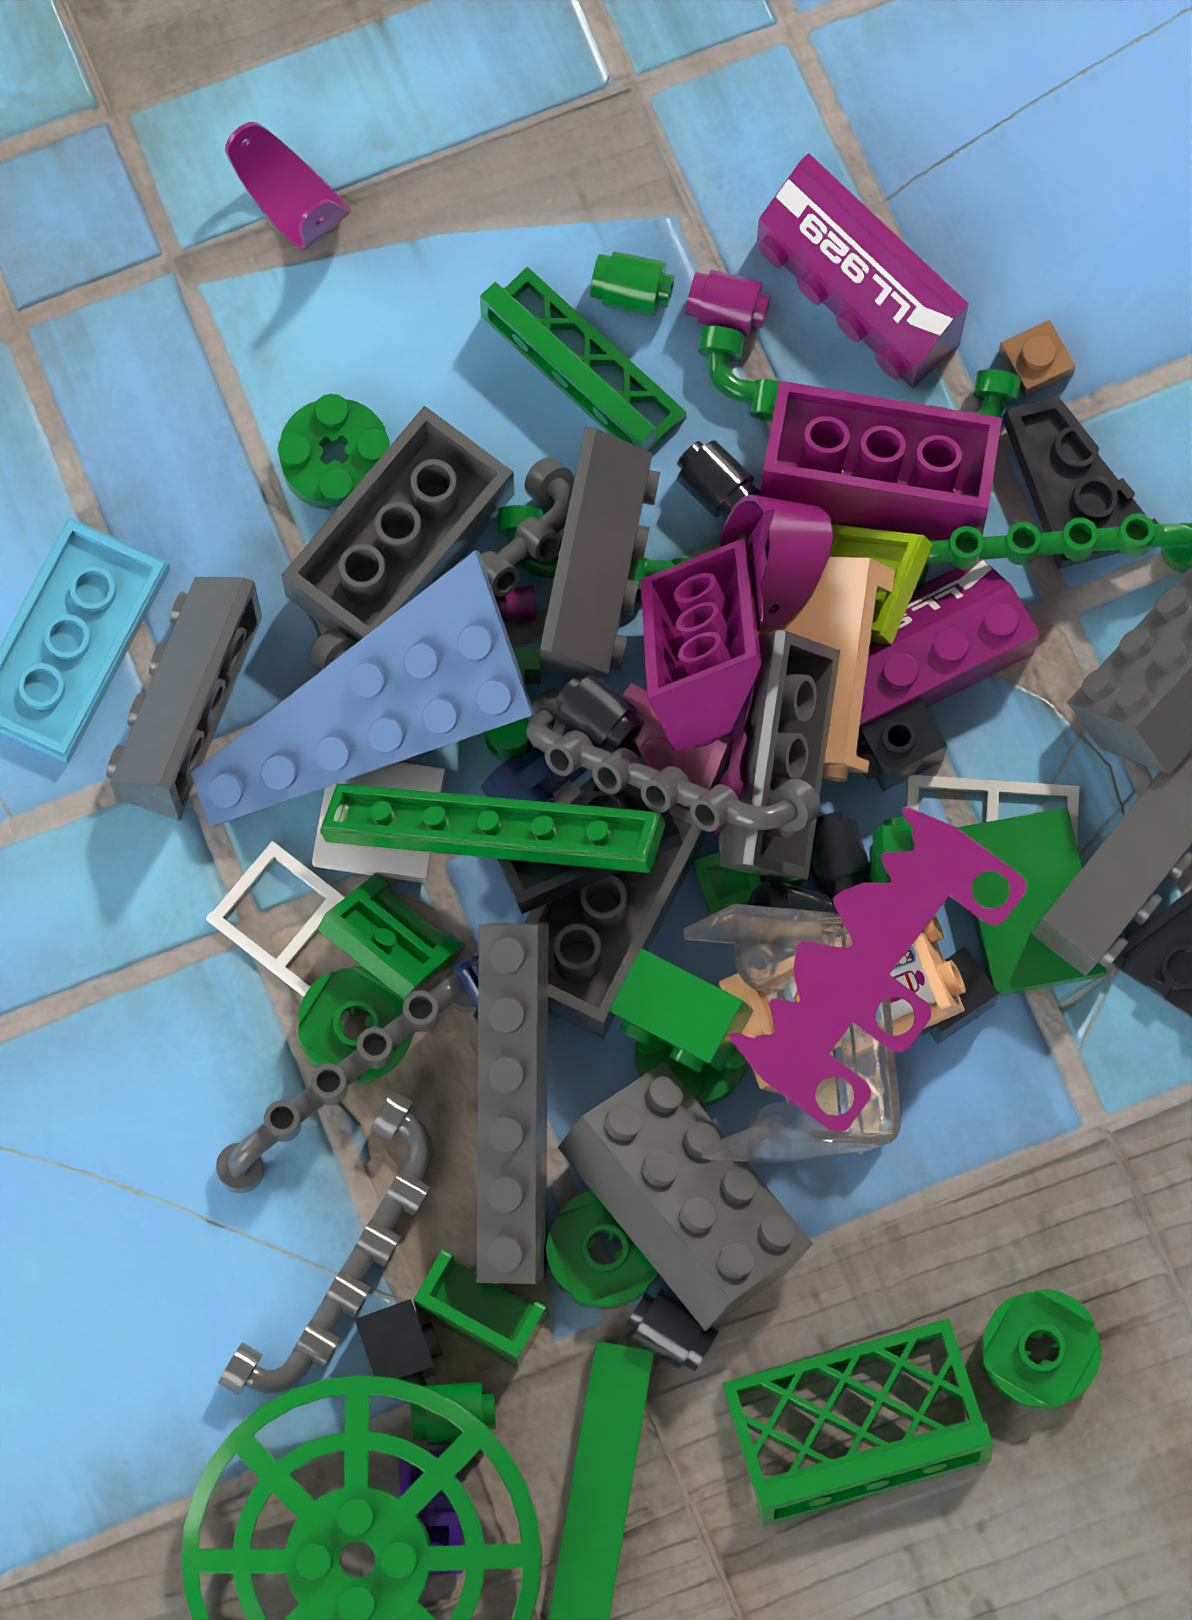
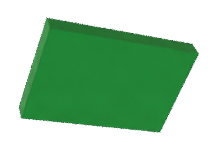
M1068 808L957 827L1023 876L1027 884L1024 896L1003 923L989 925L973 914L986 975L999 992L998 996L1103 977L1107 970L1099 962L1085 977L1031 934L1082 869ZM986 871L974 879L972 894L976 902L981 906L997 908L1007 901L1010 887L1003 875L994 871Z

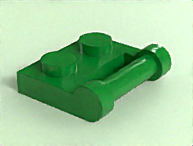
M375 873L325 913L317 930L405 1000L409 994L419 991L442 970L446 971L461 955L466 944L453 933L448 936L443 934L389 890L391 884Z

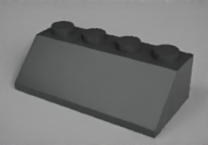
M585 427L540 646V670L584 679L588 675L593 674L603 683L608 684L610 669L622 670L628 637L617 634L621 614L633 615L639 582L628 579L632 559L644 560L650 527L639 524L643 504L655 505L661 472L650 470L652 462L651 452L596 428Z
M194 577L189 592L181 591L178 594L170 615V623L175 625L167 644L160 642L153 653L149 674L154 677L147 694L139 693L136 696L127 724L132 727L125 747L121 745L115 747L107 766L106 777L111 778L110 785L115 798L169 818L180 820L194 786L191 772L204 762L263 617L253 580L244 577Z
M783 630L758 634L761 667L755 679L752 700L744 726L747 741L739 768L740 781H743L744 785L739 801L754 806H768V797L771 792L789 779H801L814 788L820 798L840 650ZM816 819L795 832L787 831L781 827L768 830L749 829L726 822L719 835L720 866L748 874L808 880Z

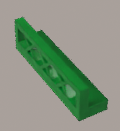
M528 266L505 288L495 281L480 295L481 317L608 434L651 452L686 419L687 412ZM526 288H529L544 302V318H535L516 300ZM550 308L561 318H551ZM551 330H575L584 338V355H576ZM590 345L600 354L590 355ZM590 366L616 367L624 375V391H615ZM630 381L641 391H630ZM654 402L667 416L654 427L630 403Z

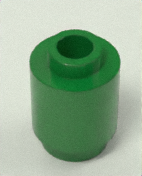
M613 251L611 256L599 254L592 275L590 297L601 299L603 306L655 316L659 306L668 308L670 304L675 275L666 273L665 261Z
M482 1382L425 1385L463 1405L488 1425L491 1430L496 1429L494 1393L483 1394ZM411 1403L413 1440L428 1439V1445L452 1444L463 1433L449 1420L420 1405Z

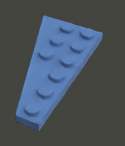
M479 550L473 551L191 772L209 827L535 715Z

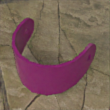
M247 122L238 127L228 138L225 144V153L243 186L276 228L301 250L307 249L351 213V210L339 195L304 160L264 126L256 122Z
M745 495L734 505L725 520L719 534V544L722 547L735 542L740 535H746L745 539L747 541L763 514L771 509L775 510L767 536V565L760 589L763 596V619L761 626L766 628L778 627L791 619L803 606L821 578L829 559L832 545L833 529L831 518L819 506L758 495ZM752 543L749 547L750 555L752 554ZM771 605H778L775 610H768Z

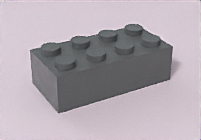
M424 405L282 573L286 597L329 630L340 629L356 642H359L459 562L498 515V509L504 507L514 496V472Z
M1192 566L1171 589L1164 592L1158 598L1154 608L1133 630L1123 636L1119 646L1097 670L1091 672L1084 679L1082 686L1067 701L1069 707L1099 748L1166 774H1170L1192 750Z
M677 805L672 806L668 810L680 832L683 844L656 855L651 873L622 870L531 910L524 922L549 923L548 1012L603 1039L615 1017L608 1011L640 949L649 951L692 866V860H695L706 838V831L700 829L693 822L690 811Z
M665 1062L582 1115L557 1147L705 1331L787 1274L813 1245L807 1235Z

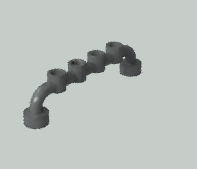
M544 458L536 462L529 470L524 484L525 491L531 498L542 506L551 509L539 519L529 517L523 520L515 531L514 540L499 552L487 551L481 554L494 595L497 597L507 596L516 588L519 582V571L515 567L531 555L537 561L545 563L552 560L560 551L562 538L558 532L565 527L574 477L567 467L554 458ZM340 629L329 630L315 642L311 651V662L314 667L321 671L357 642Z
M550 689L531 701L535 715L528 717L526 726L527 738L534 747L545 752L547 765L557 775L567 776L581 766L593 771V779L598 788L607 794H616L630 784L641 789L644 803L654 812L663 813L676 803L690 807V815L693 822L700 829L708 832L716 830L725 822L749 829L768 830L781 827L787 831L795 832L804 828L819 815V797L814 788L801 779H789L772 791L768 797V806L746 804L739 801L735 792L726 785H716L709 790L689 782L687 775L675 766H668L659 771L641 764L637 755L627 748H620L611 753L593 746L585 733L579 730L570 731L557 720L560 708L556 705V700L561 692L560 690Z
M453 968L448 972L446 979L431 991L419 990L409 994L403 1004V1013L383 1029L380 1027L365 1029L358 1037L357 1050L339 1064L327 1063L318 1066L312 1073L311 1086L291 1102L279 1100L270 1104L265 1111V1122L255 1129L241 1143L231 1144L219 1154L216 1170L221 1183L228 1190L235 1193H246L255 1189L264 1177L265 1168L261 1155L278 1141L288 1142L296 1138L301 1131L304 1120L324 1104L335 1105L340 1103L347 1094L348 1085L370 1068L379 1069L388 1065L393 1058L396 1047L415 1032L432 1030L438 1023L439 1013L449 1005L462 1012L476 1011L459 977H456Z
M393 1090L370 1128V1131L391 1142L396 1133L402 1135L409 1144L408 1158L389 1187L372 1219L362 1232L342 1269L331 1284L314 1316L297 1341L287 1361L281 1367L274 1370L262 1368L258 1363L263 1354L242 1342L228 1363L218 1384L237 1395L241 1393L244 1386L262 1393H281L296 1386L307 1374L312 1364L324 1369L341 1340L340 1337L331 1333L343 1312L352 1318L355 1317L372 1288L362 1282L373 1261L382 1267L386 1265L401 1239V1236L392 1231L403 1211L414 1217L432 1187L422 1181L433 1156L432 1139L425 1125L409 1113L414 1103L412 1100Z

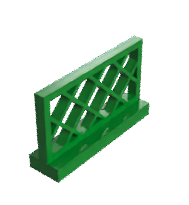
M949 1318L722 1383V1389L755 1493L756 1505L763 1527L990 1462L992 1458L993 1441L987 1423L982 1420ZM941 1338L947 1360L938 1376L908 1362L916 1345ZM904 1349L900 1357L890 1353L893 1351ZM876 1357L894 1367L881 1392L851 1378L861 1360ZM848 1364L844 1373L833 1369ZM950 1370H952L956 1386L945 1381ZM902 1371L932 1386L918 1412L888 1397ZM819 1373L838 1383L824 1409L794 1394L803 1377ZM791 1381L787 1389L777 1385ZM845 1388L875 1402L861 1428L832 1414ZM762 1389L781 1400L767 1425H764L744 1414L739 1395ZM940 1390L962 1402L968 1421L945 1427L926 1417V1414ZM788 1404L818 1418L804 1445L774 1430ZM882 1407L912 1421L902 1440L887 1443L868 1433ZM825 1423L855 1438L846 1456L831 1460L812 1450ZM920 1426L929 1430V1432L915 1435ZM749 1429L760 1434L755 1446L753 1445ZM769 1439L798 1454L789 1472L764 1479L758 1458ZM863 1442L873 1447L858 1452ZM805 1459H808L816 1463L814 1465L801 1468Z

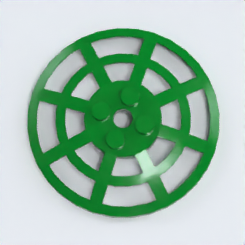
M355 1375L323 1379L290 1390L259 1407L228 1435L210 1458L193 1492L184 1524L181 1564L185 1598L192 1620H210L201 1594L199 1573L233 1574L235 1589L247 1620H268L259 1604L252 1581V1574L286 1573L290 1589L299 1603L284 1620H437L418 1602L427 1587L431 1571L466 1570L459 1602L449 1620H470L478 1605L484 1583L485 1569L522 1568L520 1590L511 1620H532L540 1591L543 1552L539 1518L529 1486L509 1450L488 1425L460 1403L429 1387L393 1377ZM345 1395L344 1432L332 1433L308 1441L284 1455L279 1461L254 1436L267 1423L296 1407L326 1397ZM370 1395L389 1396L420 1405L449 1420L463 1433L437 1459L427 1450L406 1439L381 1432H369ZM369 1450L399 1457L418 1467L424 1473L401 1497L385 1489L369 1486ZM480 1450L494 1464L510 1494L519 1522L521 1543L484 1545L483 1530L476 1508L464 1486L455 1476ZM344 1451V1487L330 1491L316 1500L290 1475L297 1468L315 1458L333 1452ZM237 1454L260 1480L252 1489L241 1511L234 1535L233 1549L199 1548L200 1530L209 1498L224 1468ZM441 1490L448 1497L458 1515L464 1534L465 1545L431 1546L427 1530L418 1514ZM273 1493L297 1517V1520L290 1531L286 1548L251 1549L258 1517L268 1498ZM363 1542L373 1550L375 1565L368 1575L362 1577L354 1576L344 1568L342 1554L349 1543Z

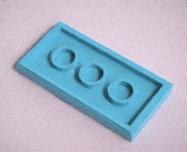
M70 517L67 518L0 644V733L69 764L171 569L169 562Z

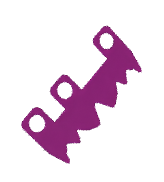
M774 509L763 514L747 540L749 547L752 543L751 569L758 633L763 619V596L760 584L767 565L765 544L769 527L773 520ZM755 681L734 724L730 765L718 784L731 788L738 799L744 786L743 781H740L739 772L747 741L744 726L752 700ZM724 824L712 831L713 837H715Z
M903 807V815L914 829L912 832L914 849L904 852H884L880 856L882 864L892 881L890 883H861L841 891L833 898L834 906L850 934L852 945L849 948H840L812 941H800L795 951L793 976L800 998L799 1003L785 999L770 1000L769 1006L775 1032L771 1035H758L752 1038L741 1033L729 1034L732 1043L763 1081L828 1130L836 1133L843 1132L850 1127L870 1100L871 1088L864 1079L829 1053L852 1023L893 1052H903L911 1046L929 1022L931 1008L925 1000L892 977L890 973L948 896L986 924L999 925L1005 921L1027 889L1023 876L960 829L912 808ZM986 871H994L1006 878L1010 887V894L1003 905L997 908H986L976 902L972 894V884L979 874ZM888 998H901L907 1001L914 1011L913 1025L904 1034L890 1035L884 1032L877 1023V1008ZM827 1078H842L853 1089V1104L847 1112L841 1115L825 1113L816 1102L817 1087Z

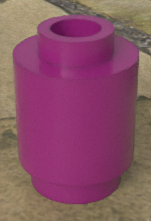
M712 269L709 274L696 271L690 287L685 315L696 317L698 324L735 329L749 337L753 326L763 328L771 296L761 294L763 282Z

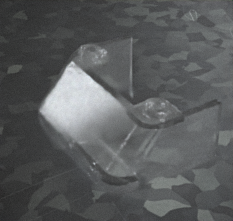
M733 904L684 928L685 940L734 944L736 967L739 975L748 986L758 991L777 992V999L798 1003L800 998L793 976L795 951L799 942L812 941L840 948H849L852 945L850 934L838 913ZM888 998L878 1006L876 1020L884 1032L893 1035L890 998ZM852 1023L829 1054L869 1084L871 1097L847 1130L843 1132L828 1130L786 1098L787 1103H772L760 1108L754 1114L750 1128L701 1147L702 1159L784 1163L869 1151L891 1143L897 1137L901 1128L895 1052L886 1048L856 1024ZM830 1077L818 1085L816 1102L825 1113L841 1115L851 1108L854 1101V1092L846 1080L839 1077Z

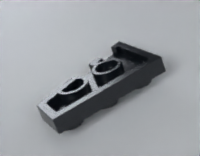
M1059 396L1013 407L1005 411L1002 420L1044 532L1064 531L1067 523L1075 518H1086L1092 521L1096 528L1120 527L1123 520L1131 514L1139 513L1146 515L1133 499L1135 492L1123 478L1117 479L1099 456L1098 451L1100 448ZM1155 518L1151 520L1153 524H1159ZM1094 551L1087 559L1082 561L1070 560L1064 554H1054L1053 557L1057 568L1061 569L1121 553V551Z
M634 741L627 749L633 751L641 764L647 766ZM593 777L579 787L581 794L569 803L573 805L652 811L644 803L640 788L629 784L616 794H607L598 788ZM669 810L661 813L666 825L656 855L683 844L680 832ZM497 859L521 914L622 871Z
M1191 889L1126 938L1128 941L1127 945L1111 965L1192 1018Z

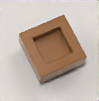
M1050 320L1000 343L999 352L1011 373L1021 378L1020 390L1024 397L1074 374L1076 365Z

